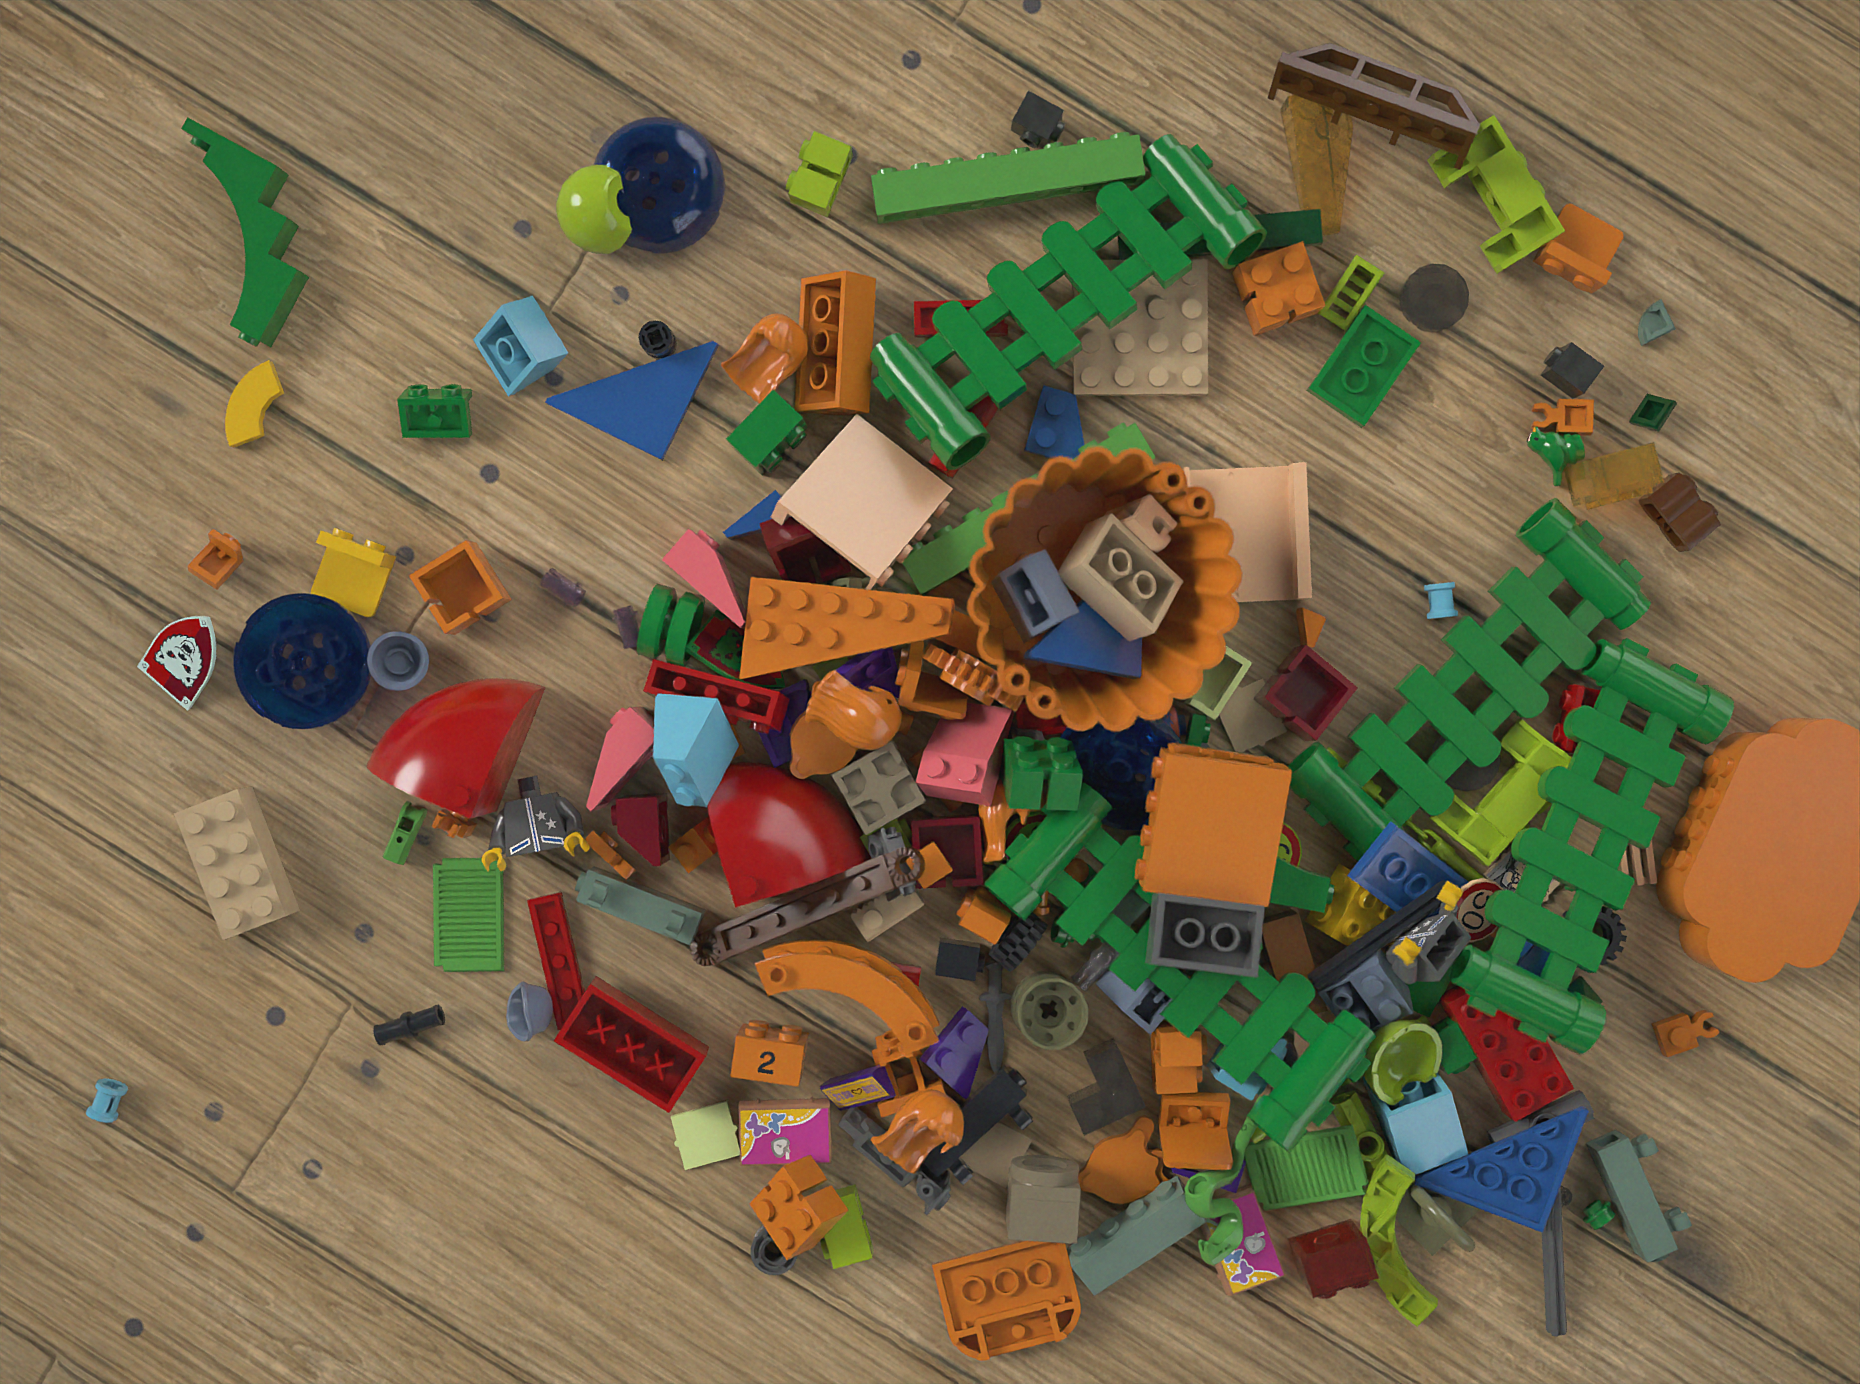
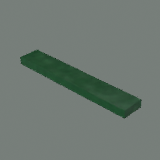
M1321 209L1254 215L1267 231L1265 240L1256 251L1283 249L1302 241L1305 247L1320 246L1323 243ZM1179 221L1159 224L1167 231ZM1117 236L1119 260H1127L1134 253ZM1201 239L1184 252L1187 257L1212 255L1207 249V243L1204 239Z

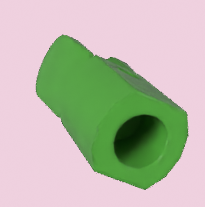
M409 801L404 803L382 856L384 859L399 865L405 864L414 840L426 818L428 809L422 808L419 810L412 807V803ZM406 819L414 822L412 829L404 827Z

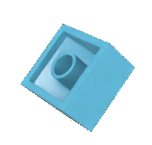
M533 296L501 305L473 339L508 396L514 395L554 370L568 354L562 340L556 334L544 311Z

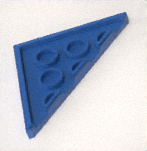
M711 341L547 398L545 403L663 461L719 345Z
M1083 599L1076 604L1079 610L1077 614L1052 627L1034 647L1024 653L1025 659L1129 679L1141 678L1142 637L1128 641Z
M1580 1106L1469 1153V1155L1415 1176L1414 1183L1415 1185L1543 1233L1589 1110Z

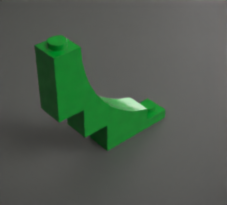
M187 117L181 129L192 137L190 141L192 145L206 152L202 162L215 174L225 188L234 205L244 238L245 276L240 300L230 326L241 331L238 338L257 347L262 342L272 347L309 279L307 275L281 261L299 226L284 215L272 210L271 207L289 175L277 165Z
M1190 713L1184 745L1201 747L1202 743H1208L1211 724L1206 723L1207 716ZM1277 856L1269 902L1324 913L1326 904L1331 905L1334 885L1330 884L1331 879L1326 875L1303 869Z

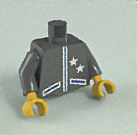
M538 776L517 779L521 799L505 802L504 808L499 811L491 832L488 851L482 856V863L488 872L490 864L498 860L497 867L499 871H503L506 868V862L502 855L505 853L507 858L564 846L567 852L574 857V848L578 844H580L584 852H587L590 846L583 838L584 830L580 812L565 797L559 796L558 792L541 795Z
M1449 881L1445 883L1437 896V899L1443 902L1440 906L1439 915L1419 921L1402 933L1392 945H1388L1385 949L1386 960L1393 965L1394 974L1407 984H1412L1416 981H1440L1472 938L1456 918L1458 911L1456 904L1463 890Z

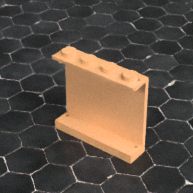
M856 414L781 497L771 518L781 526L790 516L795 518L868 575L870 582L866 589L872 590L876 584L883 587L894 573V570L890 567L895 561L900 564L904 562L913 550L910 543L915 538L919 542L924 538L932 527L928 523L933 516L939 519L947 510L950 503L946 499L953 488Z
M1306 462L1277 467L1189 470V467H1184L1183 470L1188 478V487L1200 486L1208 490L1215 500V513L1213 517L1223 519L1233 530L1234 543L1228 555L1234 557L1242 569V582L1232 594L1237 602L1305 600L1312 598Z

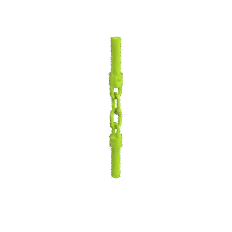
M1329 746L1326 748L1339 761L1338 765L1341 768L1348 763ZM1369 780L1362 787L1371 798H1376L1382 803V806L1389 800H1386L1379 794L1382 787L1375 784L1373 780ZM1412 816L1402 825H1408L1418 834V842L1442 862H1446L1468 882L1484 878L1455 853V849L1430 829L1421 830L1411 821ZM1427 834L1437 841L1432 847L1423 840L1428 839Z

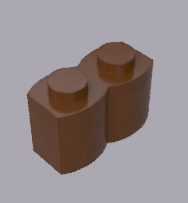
M1680 472L1668 475L1638 501L1646 514L1659 526L1669 543L1677 551L1683 552L1690 551L1721 524L1717 518L1718 512L1711 503L1702 501L1696 491V483L1689 476L1682 475Z

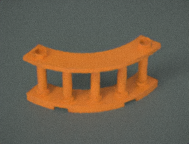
M797 939L763 948L762 952L765 960L755 963L767 996L798 989L835 992L863 1004L877 1014L894 1032L906 1055L939 1042L933 1028L940 1026V1021L924 993L896 965L868 949L827 939V941Z

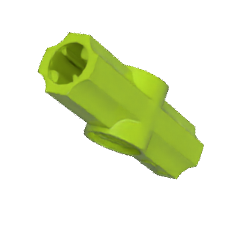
M1354 1090L1343 1092L1330 1101L1335 1106L1332 1112L1340 1126L1353 1124L1358 1144L1363 1137H1372L1370 1146L1360 1149L1369 1181L1377 1165L1388 1153L1384 1148L1382 1138L1377 1134L1357 1093Z

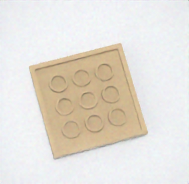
M1190 259L1192 261V270L1166 289L1159 284L1153 275L1129 292L1137 302V310L1112 329H1109L1097 315L1074 332L1075 336L1082 343V351L1073 356L1074 395L1206 396L1208 394V259ZM1126 260L1101 261L1112 271ZM1072 285V299H1073V298H1075L1076 296H1078L1080 293H1079V292L1074 288V286Z

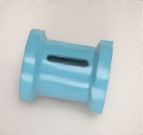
M1455 582L1424 585V591L1428 592L1430 612L1427 613V619L1458 616V611L1454 610L1452 589L1455 588Z
M99 1079L95 1085L97 1089L93 1104L87 1108L86 1115L99 1122L111 1123L118 1118L117 1108L121 1097L127 1093L128 1086L113 1079Z

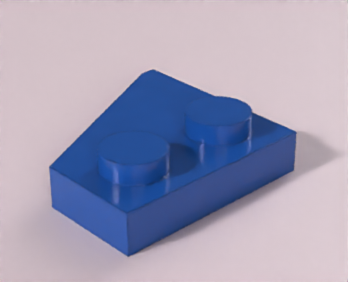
M1043 385L1024 451L1049 459L1066 456L1072 460L1080 455L1078 449L1085 445L1076 395Z

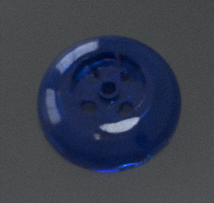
M646 117L620 127L609 136L600 148L593 165H606L618 171L621 175L623 189H620L617 193V204L620 211L625 216H629L632 228L630 236L624 243L625 245L658 254L675 252L693 245L713 227L719 217V211L723 203L726 188L725 175L715 149L699 131L676 119ZM667 152L668 160L665 163L659 164L655 161L659 153ZM630 170H639V177L636 180L629 181L626 179L625 176ZM656 177L660 179L659 183L652 184V179ZM676 180H682L686 184L681 193H675L672 190V184ZM647 197L656 200V206L652 210L644 209L642 206L644 199Z
M288 594L262 605L245 622L247 625L234 648V674L244 699L263 718L291 729L319 728L343 718L364 696L371 679L367 663L371 644L362 624L343 605L315 594ZM318 633L323 635L322 647L315 646L313 642L314 636ZM290 644L294 650L287 659L283 657V651L286 645ZM309 656L311 657V664H309L310 667H308L306 664V660ZM328 665H332L335 668L333 679H328L325 676L324 671ZM297 676H302L305 679V687L297 690L293 686V680Z
M1137 716L1130 727L1122 731H1111L1103 727L1099 721L1092 728L1083 731H1076L1067 726L1060 738L1072 741L1077 755L1076 759H1078L1083 773L1082 782L1097 791L1112 806V810L1101 821L1102 824L1121 830H1142L1143 825H1148L1150 812L1146 811L1148 792L1154 791L1156 778H1152L1154 757L1160 756L1161 748H1166L1169 751V743L1182 744L1178 735L1161 718L1152 721L1145 720L1140 716ZM1141 749L1146 751L1149 755L1143 754L1141 752ZM1135 774H1143L1146 780L1137 781Z

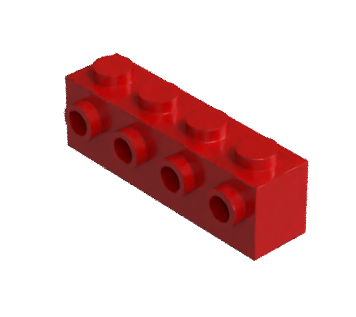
M655 659L652 661L643 692L656 698L657 694L716 698L730 725L736 726L738 721L750 723L748 729L763 734H768L769 729L781 731L790 701L789 698L778 691Z

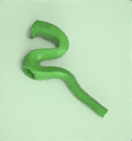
M1259 1096V1097L1257 1098V1100H1256L1254 1106H1255L1256 1103L1261 1099L1262 1096ZM1248 1117L1244 1121L1231 1150L1233 1158L1232 1168L1230 1170L1198 1172L1187 1181L1185 1186V1202L1194 1214L1200 1218L1208 1219L1222 1216L1209 1240L1200 1239L1198 1241L1201 1257L1210 1265H1215L1226 1258L1241 1244L1243 1239V1220L1241 1211L1236 1203L1228 1198L1212 1199V1195L1216 1189L1233 1182L1241 1170L1246 1147L1257 1128Z

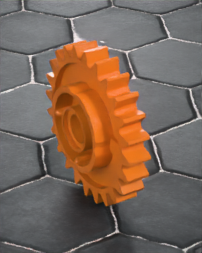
M929 643L921 656L926 661L942 669L938 678L989 707L992 701L996 700L1006 707L1017 711L1024 699L1023 696L1010 695L1002 689L995 669L957 648L954 649L951 655Z

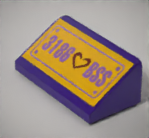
M880 1065L830 1078L819 1086L821 1091L840 1111L896 1096L885 1066L880 1067Z

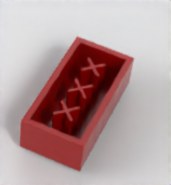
M595 976L553 1040L668 1113L671 1112L709 1050V1046L598 976Z
M1458 985L1443 993L1439 1000L1447 1016L1457 1022L1477 1058L1473 1062L1502 1113L1514 1122L1575 1089L1547 1039L1546 1042H1540L1518 1031L1521 1021L1498 1009L1495 1016H1489L1467 1005L1470 995L1466 993L1464 988Z

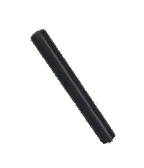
M1442 880L1309 973L1308 979L1313 987L1318 991L1323 990L1438 909L1443 902L1437 899V896L1446 881Z

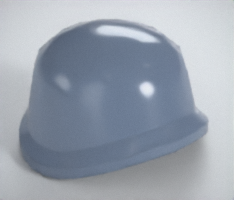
M389 632L381 635L373 642L368 652L367 663L369 672L380 686L393 691H404L416 686L424 678L429 666V655L423 642L416 636L406 632Z
M521 982L512 990L509 996L506 1020L509 1030L518 1040L529 1041L534 1035L544 1032L549 1026L553 1015V1003L551 995L545 988Z

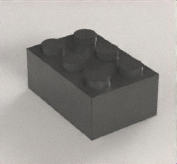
M1154 893L1152 896L1145 963L1257 977L1264 906Z

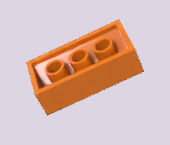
M844 270L801 279L799 326L807 337L808 351L796 373L795 410L798 413L829 415L869 413L872 371L870 354L873 350L876 278Z

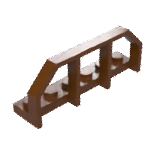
M1332 43L1289 54L1282 52L1267 98L1274 101L1280 89L1334 109L1332 123L1338 124L1342 114L1345 113L1393 131L1389 142L1391 145H1396L1401 134L1458 155L1454 166L1458 170L1461 169L1480 126L1458 89ZM1328 61L1353 70L1351 76H1348L1317 63ZM1361 74L1410 91L1411 94L1408 98L1361 81L1359 78ZM1418 95L1446 104L1452 114L1416 101Z

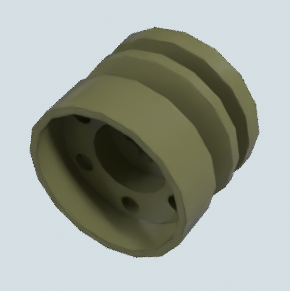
M1038 971L1026 976L1016 986L1011 997V1015L1015 1025L1033 1045L1045 1050H1060L1074 1044L1083 1034L1088 1023V1005L1082 992L1064 976L1052 971ZM1042 1002L1050 1003L1054 1009L1051 1013L1043 1012L1040 1004Z

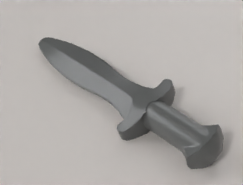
M990 959L985 964L988 969L989 992L981 994L979 1000L985 1001L988 1008L989 1031L987 1035V1048L991 1068L996 1073L1000 1070L1004 1051L1003 1006L1005 1000H1010L1012 996L1002 991V969L1004 967L996 960Z

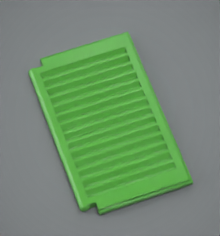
M442 858V865L438 863L433 864L434 966L439 967L443 965L444 972L504 971L503 871H499L497 867L498 860L490 864L488 872L482 863V858Z
M1353 1124L1307 1132L1290 1153L1272 1139L1260 1140L1256 1144L1249 1142L1246 1147L1244 1159L1247 1161L1246 1167L1252 1189L1256 1194L1258 1202H1263L1264 1211L1366 1194L1363 1186L1369 1184Z

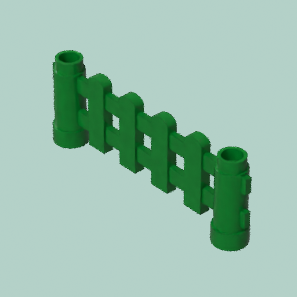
M1172 134L1160 137L1143 155L1144 166L1151 173V178L1132 192L1121 181H1115L1104 186L1096 196V208L1100 215L1078 231L1067 221H1059L1049 226L1041 238L1042 247L1046 253L1044 256L1023 271L1013 261H1004L997 264L987 275L988 287L992 294L968 311L959 301L952 300L942 304L932 316L937 334L919 347L909 344L901 333L887 336L874 347L870 354V360L878 369V377L872 380L873 384L888 403L895 398L900 402L910 415V418L905 421L908 429L920 444L929 439L931 442L930 448L948 470L958 469L971 462L986 448L990 441L991 435L977 417L967 410L987 396L990 397L999 410L1004 408L1027 391L1026 383L1018 374L1041 356H1044L1056 370L1082 351V343L1075 336V331L1097 315L1109 329H1112L1137 310V302L1129 292L1153 275L1159 284L1166 289L1192 270V261L1184 252L1201 239L1205 240L1207 249L1224 269H1231L1243 263L1261 246L1267 235L1266 229L1249 210L1244 209L1247 207L1248 201L1232 183L1224 188L1209 171L1213 167V161L1198 144L1190 149L1187 145H1181ZM1169 199L1184 218L1165 231L1150 212ZM1119 236L1134 255L1110 271L1095 252ZM1064 275L1080 294L1055 311L1040 292ZM1010 315L1025 334L1000 352L985 332ZM956 355L970 374L949 389L934 369Z
M1557 498L1549 500L1532 513L1519 527L1515 535L1534 555H1540L1544 561L1529 577L1518 567H1511L1487 591L1501 604L1500 607L1481 626L1470 616H1463L1450 629L1441 641L1454 654L1433 675L1422 664H1416L1394 687L1407 701L1386 724L1375 713H1369L1349 733L1347 738L1360 751L1343 768L1338 765L1339 761L1319 741L1305 748L1287 766L1292 771L1289 788L1300 799L1305 798L1309 802L1303 810L1321 827H1324L1329 822L1348 840L1342 848L1357 862L1390 821L1403 830L1401 826L1419 808L1431 816H1437L1445 812L1454 799V792L1445 781L1465 760L1477 767L1488 766L1496 760L1501 751V743L1492 733L1512 712L1521 718H1533L1545 709L1549 701V695L1539 684L1559 664L1566 669L1578 670L1584 668L1592 661L1596 653V646L1587 635L1603 618L1609 619L1619 630H1623L1638 621L1651 606V601L1640 591L1641 586L1638 584L1644 576L1627 559H1622L1617 563L1599 545L1604 537L1587 520L1582 521L1578 525L1576 523L1577 518ZM1563 580L1583 598L1568 616L1548 598ZM1521 624L1540 644L1519 665L1500 645ZM1474 673L1493 693L1471 713L1452 694ZM1427 721L1446 741L1424 762L1405 743ZM1379 770L1399 788L1382 807L1362 789Z
M1629 638L1623 639L1620 645H1615L1605 639L1598 640L1595 643L1596 653L1594 658L1588 665L1581 668L1582 674L1596 681L1601 691L1593 708L1587 705L1572 709L1565 718L1564 734L1567 738L1578 743L1568 768L1563 766L1549 768L1539 779V796L1552 804L1542 829L1534 827L1520 830L1513 839L1511 846L1512 856L1515 860L1526 865L1515 892L1498 890L1486 902V920L1499 927L1490 951L1484 952L1472 945H1467L1455 959L1450 973V981L1464 988L1466 993L1470 995L1467 1005L1489 1016H1495L1498 1009L1521 1021L1518 1031L1540 1042H1546L1549 1035L1551 1041L1578 1055L1586 1053L1598 1040L1606 1021V1010L1604 1005L1576 991L1569 992L1567 989L1576 967L1587 973H1597L1609 941L1591 931L1602 905L1612 910H1623L1635 878L1617 870L1628 843L1639 849L1649 847L1661 817L1643 808L1653 783L1664 788L1674 787L1686 758L1685 755L1669 748L1674 732L1677 728L1678 732L1701 744L1707 745L1720 736L1729 723L1734 710V700L1730 696L1709 685L1695 683L1698 674L1677 663L1672 664L1670 669L1647 658L1649 649ZM1627 702L1651 713L1643 733L1619 722ZM1604 757L1627 768L1617 794L1594 783ZM1578 817L1602 829L1591 856L1567 844ZM1552 879L1576 891L1565 918L1541 907ZM1526 941L1550 953L1540 977L1516 965Z
M1084 782L1081 783L1078 811L1047 810L1045 804L1041 811L1047 815L1046 818L1028 838L1022 833L1018 835L1004 852L1010 859L1005 865L1000 864L983 885L1001 903L1024 921L1042 902L1041 896L1046 890L1067 908L1055 923L1070 937L1083 946L1095 932L1119 953L1107 968L1134 992L1148 978L1172 999L1160 1013L1166 1021L1186 1038H1189L1198 1026L1201 1025L1224 1045L1212 1060L1240 1085L1254 1071L1273 1088L1268 1096L1264 1094L1246 1116L1269 1138L1290 1153L1308 1132L1306 1127L1310 1122L1320 1127L1335 1109V1106L1328 1100L1347 1078L1356 1083L1372 1064L1365 1057L1367 1054L1365 1050L1374 1041L1376 1035L1362 1021L1344 1009L1332 1023H1325L1307 1007L1315 997V989L1307 978L1298 973H1286L1277 981L1259 965L1257 977L1196 970L1188 979L1176 967L1145 963L1150 918L1136 933L1112 912L1130 889L1152 906V896L1154 893L1143 891L1139 880L1135 879L1136 862L1138 859H1143L1145 847L1141 846V836H1130L1121 845L1101 828L1103 825L1101 821L1112 810V806L1097 791ZM1083 848L1104 865L1085 888L1064 871ZM1236 981L1260 1001V1004L1242 1025L1218 1005L1219 1001ZM1289 1028L1310 1044L1291 1068L1271 1051Z

